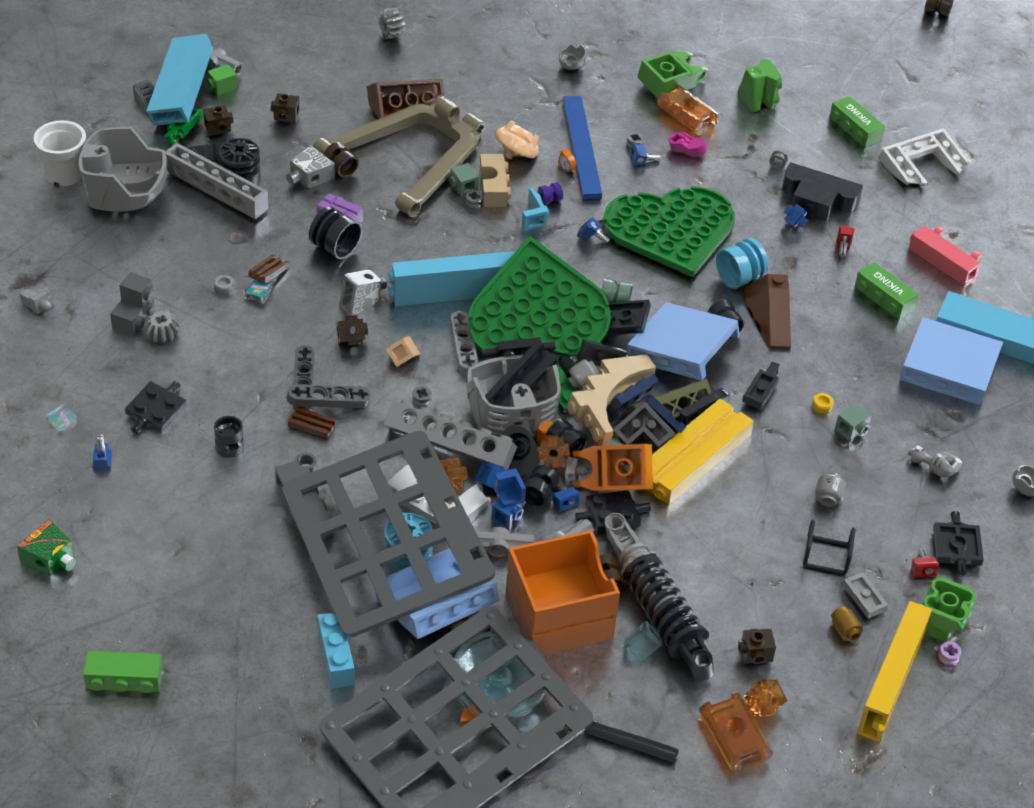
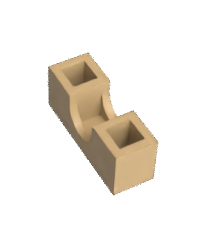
M480 154L483 207H507V199H511V187H507L510 183L509 174H506L508 173V162H504V154Z

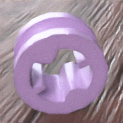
M945 642L940 647L938 658L943 664L953 666L959 662L962 652L961 648L954 642Z

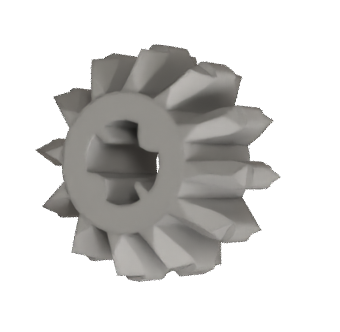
M387 8L380 12L378 23L382 34L387 39H395L402 36L405 32L404 26L406 23L401 11H398L397 8Z
M159 310L158 313L151 312L150 316L145 317L143 328L149 341L153 340L155 344L158 342L165 344L166 341L173 342V338L178 337L180 323L175 313H169L168 310L165 312Z

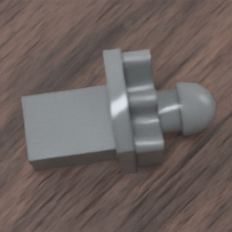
M47 286L36 293L30 289L20 293L22 304L31 308L34 313L39 314L44 310H50L51 306H54V293Z
M552 458L550 468L558 476H565L567 488L574 486V482H577L579 475L583 477L589 473L588 467L579 466L578 458Z

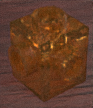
M558 435L546 436L545 440L541 441V446L537 447L539 460H543L544 465H549L550 468L561 467L562 463H566V457L570 456L569 444L564 443V437L559 438ZM555 449L558 454L557 456H550L549 451Z
M460 458L440 460L454 490L463 489L464 480L468 479L467 468L462 465Z
M762 679L753 683L750 686V690L743 695L747 702V708L753 716H764L765 718L775 715L777 709L788 701L778 680Z

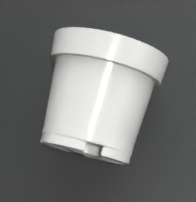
M64 120L49 122L38 128L34 134L35 147L41 156L45 177L52 184L57 182L60 186H69L81 180L82 175L78 163L83 145L86 142V133L77 123Z

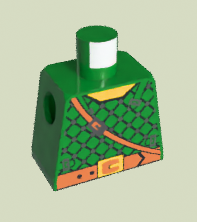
M50 519L17 545L21 562L47 574H52L59 567L70 571L76 564V559L72 557L74 553L71 540Z

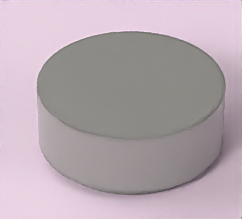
M222 275L214 280V290L219 294H230L235 289L234 279L230 276Z

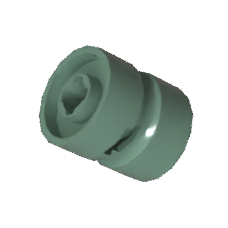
M604 278L601 290L609 303L630 301L633 284L626 282L617 284L615 280Z

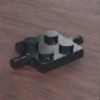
M541 337L499 341L498 346L495 348L483 349V358L524 355L538 339L541 341ZM555 341L545 342V351L556 350Z
M150 381L125 408V414L137 421L131 427L133 433L139 434L144 427L153 428L161 433L167 428L187 404L186 399L175 394L181 387L180 383L173 381L168 388H163Z
M629 490L586 496L585 502L588 511L575 513V520L578 522L581 519H587L594 525L597 533L606 532L605 518L609 514L619 513L624 516L630 528L641 527V519L638 513L650 512L651 505L650 502L637 504L632 499Z
M952 511L950 513L951 522H935L933 526L936 561L938 563L956 564L957 575L965 576L967 574L966 565L982 566L984 561L980 525L965 524L960 521V512L957 511L955 513V511Z

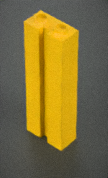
M722 399L717 400L688 424L681 433L676 434L652 454L653 489L647 490L659 500L670 505L751 436L754 420L742 412L735 413L733 411L734 407Z
M909 601L865 705L857 734L879 743L881 742L923 640L932 612L931 608Z

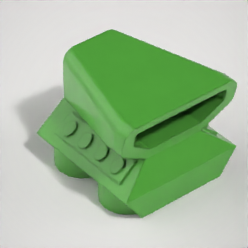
M761 58L759 65L746 68L738 88V94L750 112L759 111L761 103L770 109H773L779 103V89L782 88L781 74L771 60Z
M943 577L934 579L922 603L925 607L932 609L925 634L945 642L956 631H963L977 599L973 589Z

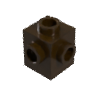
M277 93L275 101L271 102L270 107L274 120L296 123L300 112L299 96Z
M226 105L203 109L204 125L209 136L231 132V123H234L232 112H228Z
M357 315L345 316V321L336 322L338 342H348V346L361 344L360 340H365V335H368L367 322L363 323V318L358 319ZM352 326L355 328L354 334L350 332Z
M771 628L743 630L742 639L738 641V651L740 655L743 654L745 664L773 662L776 645Z

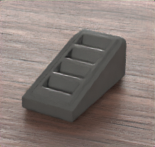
M150 80L133 85L134 97L145 111H147L155 88Z

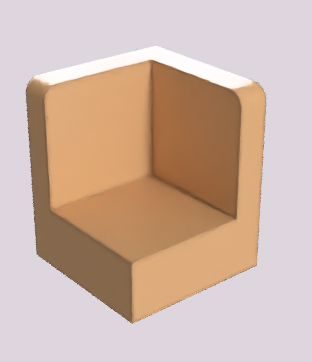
M410 336L402 338L386 348L396 367L420 354Z

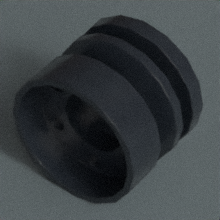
M233 138L221 144L219 148L220 166L255 185L258 184L261 179L259 146L252 140L245 138Z
M328 206L319 211L313 219L308 232L309 240L312 244L326 250L332 256L343 259L349 256L357 247L362 235V226L355 219L346 216L334 207Z

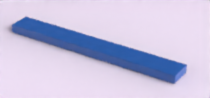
M563 96V106L573 155L576 160L582 199H602V189L582 96Z

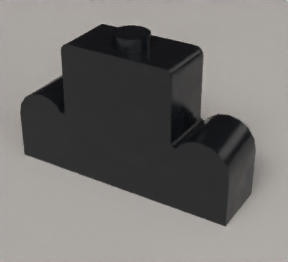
M792 162L789 163L785 170L782 184L783 192L788 195H794L792 207L798 204L807 212V215L825 221L829 219L835 207L845 213L853 212L860 201L863 189L861 184Z

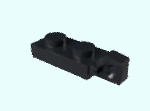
M583 339L577 360H587L588 362L592 360L594 365L600 366L602 360L629 356H627V351Z
M772 361L767 370L760 369L743 395V403L762 410L778 384L780 376L777 374L780 364Z
M723 388L714 390L710 395L702 397L696 403L683 408L679 414V423L682 422L687 426L717 400L722 399L726 403L730 401V394Z

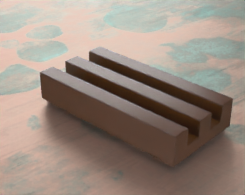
M272 254L251 268L248 277L266 284L289 268V261L285 260L282 262V258L276 259V255Z
M298 406L295 409V413L293 412L292 418L288 420L289 427L326 439L329 438L337 425V419Z

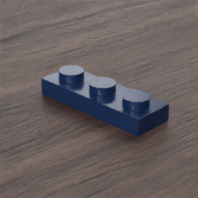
M654 374L647 379L645 377L641 378L635 386L630 385L622 395L620 393L616 394L610 401L612 405L607 412L612 417L649 394L659 379Z

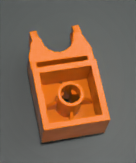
M651 444L591 446L582 451H573V457L586 458L590 461L593 468L590 477L580 482H574V487H584L592 491L653 489ZM628 463H629V465H630V470H629V471L625 470V468H624L625 466L628 465Z

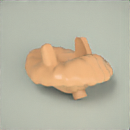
M509 121L507 125L496 129L495 137L503 145L506 151V158L512 160L513 157L522 156L531 159L538 156L539 137L536 134L533 136L526 129L515 126L514 121Z

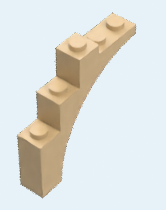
M648 354L602 360L600 369H598L600 374L587 376L583 391L571 393L570 401L567 404L569 414L573 416L576 423L584 422L599 446L610 445L613 429L608 421L606 411L607 407L611 404L610 401L616 394H623L630 385L635 386L641 378L645 377L647 379L655 374L656 366Z

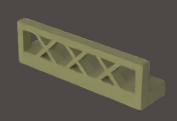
M703 379L702 381L697 380L655 396V398L661 404L670 406V412L676 418L679 417L682 408L677 406L681 397L688 399L689 403L687 406H690L698 401L695 398L699 390L703 389L706 396L712 392L707 379ZM643 401L627 407V415L629 416Z

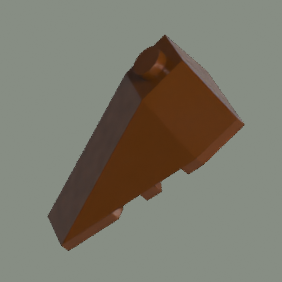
M443 79L376 82L366 86L369 106L378 119L412 105H429L439 97H445Z

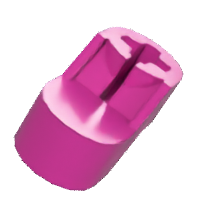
M678 132L668 138L670 147L674 152H684L690 157H698L704 155L707 151L705 141L701 137L693 138L685 132Z

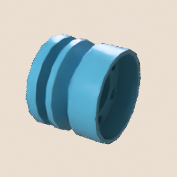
M747 238L737 242L735 245L725 247L716 254L718 273L723 282L732 289H737L749 282L756 281L768 273L769 263L766 252L762 245L753 238Z
M402 513L414 538L433 530L431 523L422 515ZM390 520L385 527L384 550L400 544ZM433 547L421 551L424 559L432 556ZM407 557L388 564L389 568L395 572L411 566Z

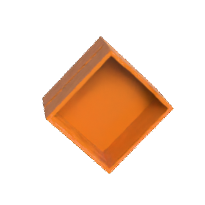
M592 530L509 548L505 595L521 635L540 656L614 639L620 592L614 579H608L603 571L598 543Z

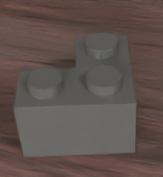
M130 272L119 285L121 301L110 313L112 329L135 336L143 328L145 317L150 316L151 312L155 313L156 311L155 291L151 279Z
M644 401L613 429L612 438L617 437L622 445L635 444L642 438L647 444H651L652 449L656 452L672 439L675 433Z

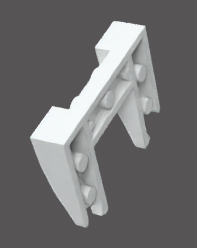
M944 128L884 147L878 157L882 164L904 184L909 185V183L920 184V186H926L928 182L912 163V159L933 153L943 165L956 175L961 173L962 165L967 166L969 160Z
M409 464L387 481L392 493L417 484ZM477 483L458 497L471 523L491 503V498L485 497L482 493L483 487L480 483ZM424 496L403 504L405 507L438 525ZM454 502L450 505L446 503L448 509L455 507Z

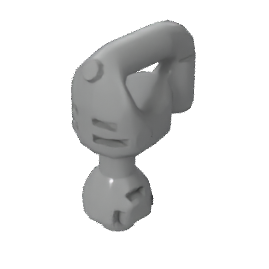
M918 445L916 448L911 447L908 452L912 462L929 464V471L940 477L954 475L962 467V461L958 457L945 451L939 452L932 457L926 454L925 450Z

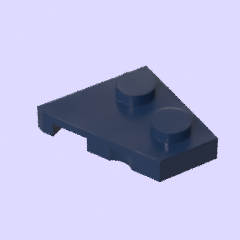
M649 395L643 400L675 433H681L686 428L653 395Z

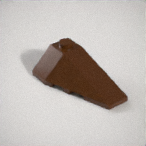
M766 274L744 288L745 305L752 311L753 319L755 322H758L761 333L770 349H791L788 275Z

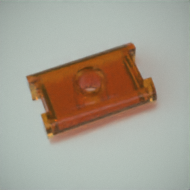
M677 85L676 90L668 94L662 93L657 100L658 107L697 135H700L702 130L710 125L715 127L721 119L719 112L681 85Z
M731 693L730 699L713 705L708 701L700 707L699 713L732 772H739L742 765L759 759L764 763L772 757L773 751L740 693Z

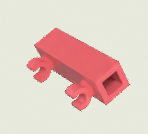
M926 226L918 231L915 230L910 236L909 249L963 286L977 277L980 262L977 260L982 257L980 253L974 251L971 255H968L940 235L945 230L939 226L933 231Z

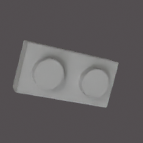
M864 572L844 579L843 587L867 618L887 611L889 605Z

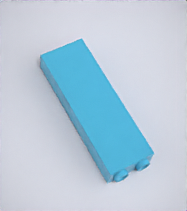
M207 34L172 38L146 111L153 126L189 122L213 50Z
M514 251L392 263V271L388 272L389 283L392 284V286L388 287L389 299H393L395 307L475 299L510 259Z
M948 291L937 315V322L1002 341L1001 354L1034 364L1033 318Z

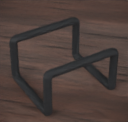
M812 519L807 534L808 540L803 566L846 575L852 559L856 529H851L848 542L813 535L815 520ZM812 540L849 547L844 570L808 563Z

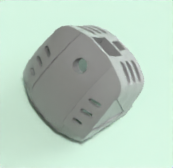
M130 126L97 130L84 143L79 156L78 164L86 189V197L89 206L94 209L115 212L141 210L160 194L166 181L167 158L165 151L148 147ZM97 138H100L94 145H91Z
M523 355L497 357L470 367L466 382L467 398L469 399L478 429L480 427L492 431V435L499 437L506 428L521 426L527 429L534 438L537 437V428L548 421L556 422L560 396L557 365L551 366L532 389L525 384L514 385L511 390L510 407L493 405L487 401L485 395ZM492 411H494V412H500V413H508V414L502 415V414L493 413ZM520 422L521 425H514L513 423Z

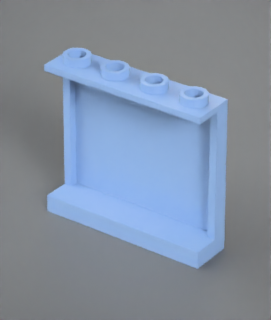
M666 302L646 323L644 333H637L627 344L629 356L648 354L657 369L702 381L706 377L705 365L729 337L739 339L738 320Z
M923 317L903 365L900 380L982 405L1003 342Z
M450 548L424 559L436 584L462 574ZM411 566L386 576L396 601L422 590ZM492 579L487 583L397 620L419 639L499 602L497 582ZM376 593L377 602L381 604V602H380V600H379V598H378V595H377V593Z

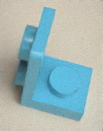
M533 187L529 188L528 203L532 209L522 213V228L524 231L545 227L549 217V210L547 206L543 205L540 194H537Z

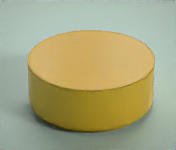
M819 393L813 397L812 408L816 412L827 414L832 411L834 400L830 395Z

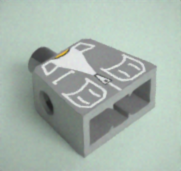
M310 145L291 159L290 173L286 175V179L291 185L300 182L306 188H312L335 179V163Z
M371 270L344 274L339 306L352 316L376 305L379 301L380 291L387 288L386 279L384 277L378 278Z

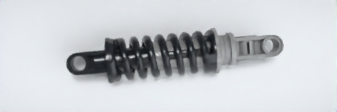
M619 513L609 514L605 518L606 534L619 557V564L623 567L621 573L625 582L629 584V588L634 593L636 600L640 602L641 608L646 612L648 619L652 621L651 623L657 630L659 637L663 639L670 657L677 660L684 659L696 679H710L714 674L713 656L706 647L710 637L708 630L699 624V619L693 614V609L687 605L686 598L681 596L680 589L675 587V581L670 578L668 570L664 569L659 554L649 550L644 543H640L636 533L630 528L623 515Z

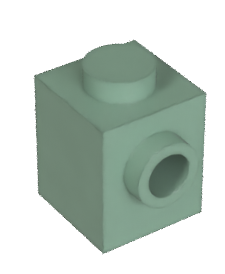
M469 163L451 168L449 183L452 188H455L460 197L465 196L471 190L478 191L479 176Z
M855 403L838 414L835 430L847 440L852 441L856 437L868 432L872 415Z

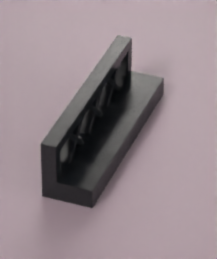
M538 339L485 395V398L493 405L510 407L512 387L516 384H525L532 389L546 374L547 370L557 363L556 358L545 351L544 343ZM492 411L493 413L502 414V415L508 414V413H500V412H494V411Z

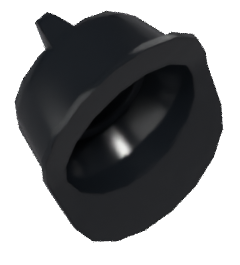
M521 426L506 428L502 435L512 438V442L517 446L509 468H516L519 475L532 473L540 462L539 449L527 429Z

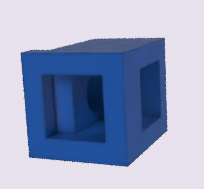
M498 499L492 505L491 520L509 531L512 529V522L522 516V507L525 503L504 508Z

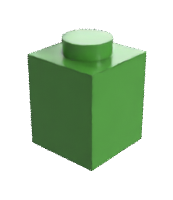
M228 64L209 70L208 88L213 90L217 96L236 90L237 74Z

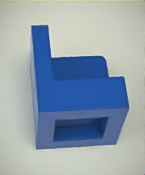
M483 461L474 481L494 489L495 473L507 470L496 464Z
M517 469L495 473L494 490L502 506L506 508L525 503L526 487Z

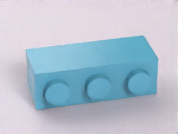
M334 612L318 614V634L330 688L354 686L355 668L348 638L344 635Z

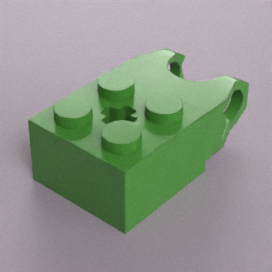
M669 51L642 60L637 78L658 99H662L694 88L707 77L708 69L703 66L690 65L693 56L690 52L672 53Z

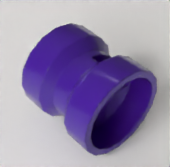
M558 182L551 183L550 186L543 185L538 187V194L541 196L543 205L550 204L551 201L559 202L563 200V190Z

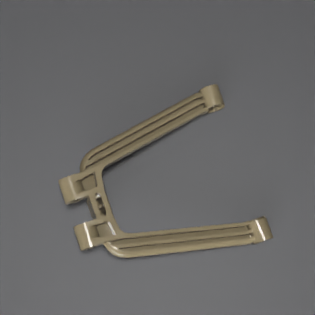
M441 96L430 106L426 104L412 105L327 141L319 138L315 141L313 147L323 155L326 148L334 142H341L348 149L420 123L429 124L450 136L456 143L407 193L403 192L396 198V207L408 216L414 217L420 211L421 205L451 175V168L461 165L476 149L478 137L484 132L486 123L471 113L466 114L459 121V107Z

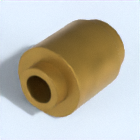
M846 606L839 607L831 614L832 624L842 639L850 642L858 640L863 632V627L853 611Z

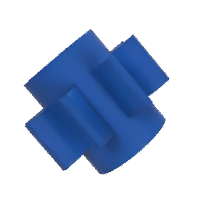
M798 204L794 207L788 205L783 211L786 214L784 220L794 228L797 225L803 227L808 221L805 218L807 212Z

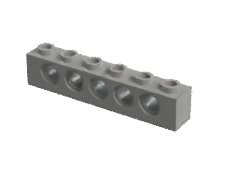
M178 143L165 151L167 172L254 219H257L268 210L267 190Z
M401 400L400 403L392 402L383 424L389 430L403 435L415 431H423L426 433L431 445L482 463L487 461L506 470L509 469L517 446L512 442V438L502 434L499 437L494 436L492 431L482 427L479 430L474 429L472 424L460 420V423L454 422L452 417L445 414L436 416L432 414V410L421 407L420 410L413 408L412 403ZM411 416H416L412 424H407ZM435 423V428L427 431L428 425ZM454 429V436L447 438V433ZM474 436V443L466 445L467 439ZM494 443V450L486 452L487 446Z

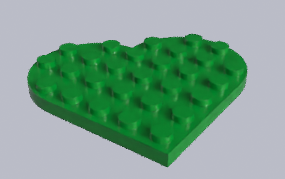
M691 186L690 189L680 190L679 187L667 192L663 197L638 192V195L628 196L624 194L615 198L607 205L604 211L603 226L608 236L615 243L694 277L732 231L735 222V211L731 207V202L714 190L699 186Z
M529 236L476 296L469 310L468 327L473 342L482 352L483 349L495 348L498 346L499 341L541 337L543 343L555 341L556 350L549 352L556 355L567 354L569 356H577L583 339L597 343L603 341L609 330L611 314L609 302L598 286Z

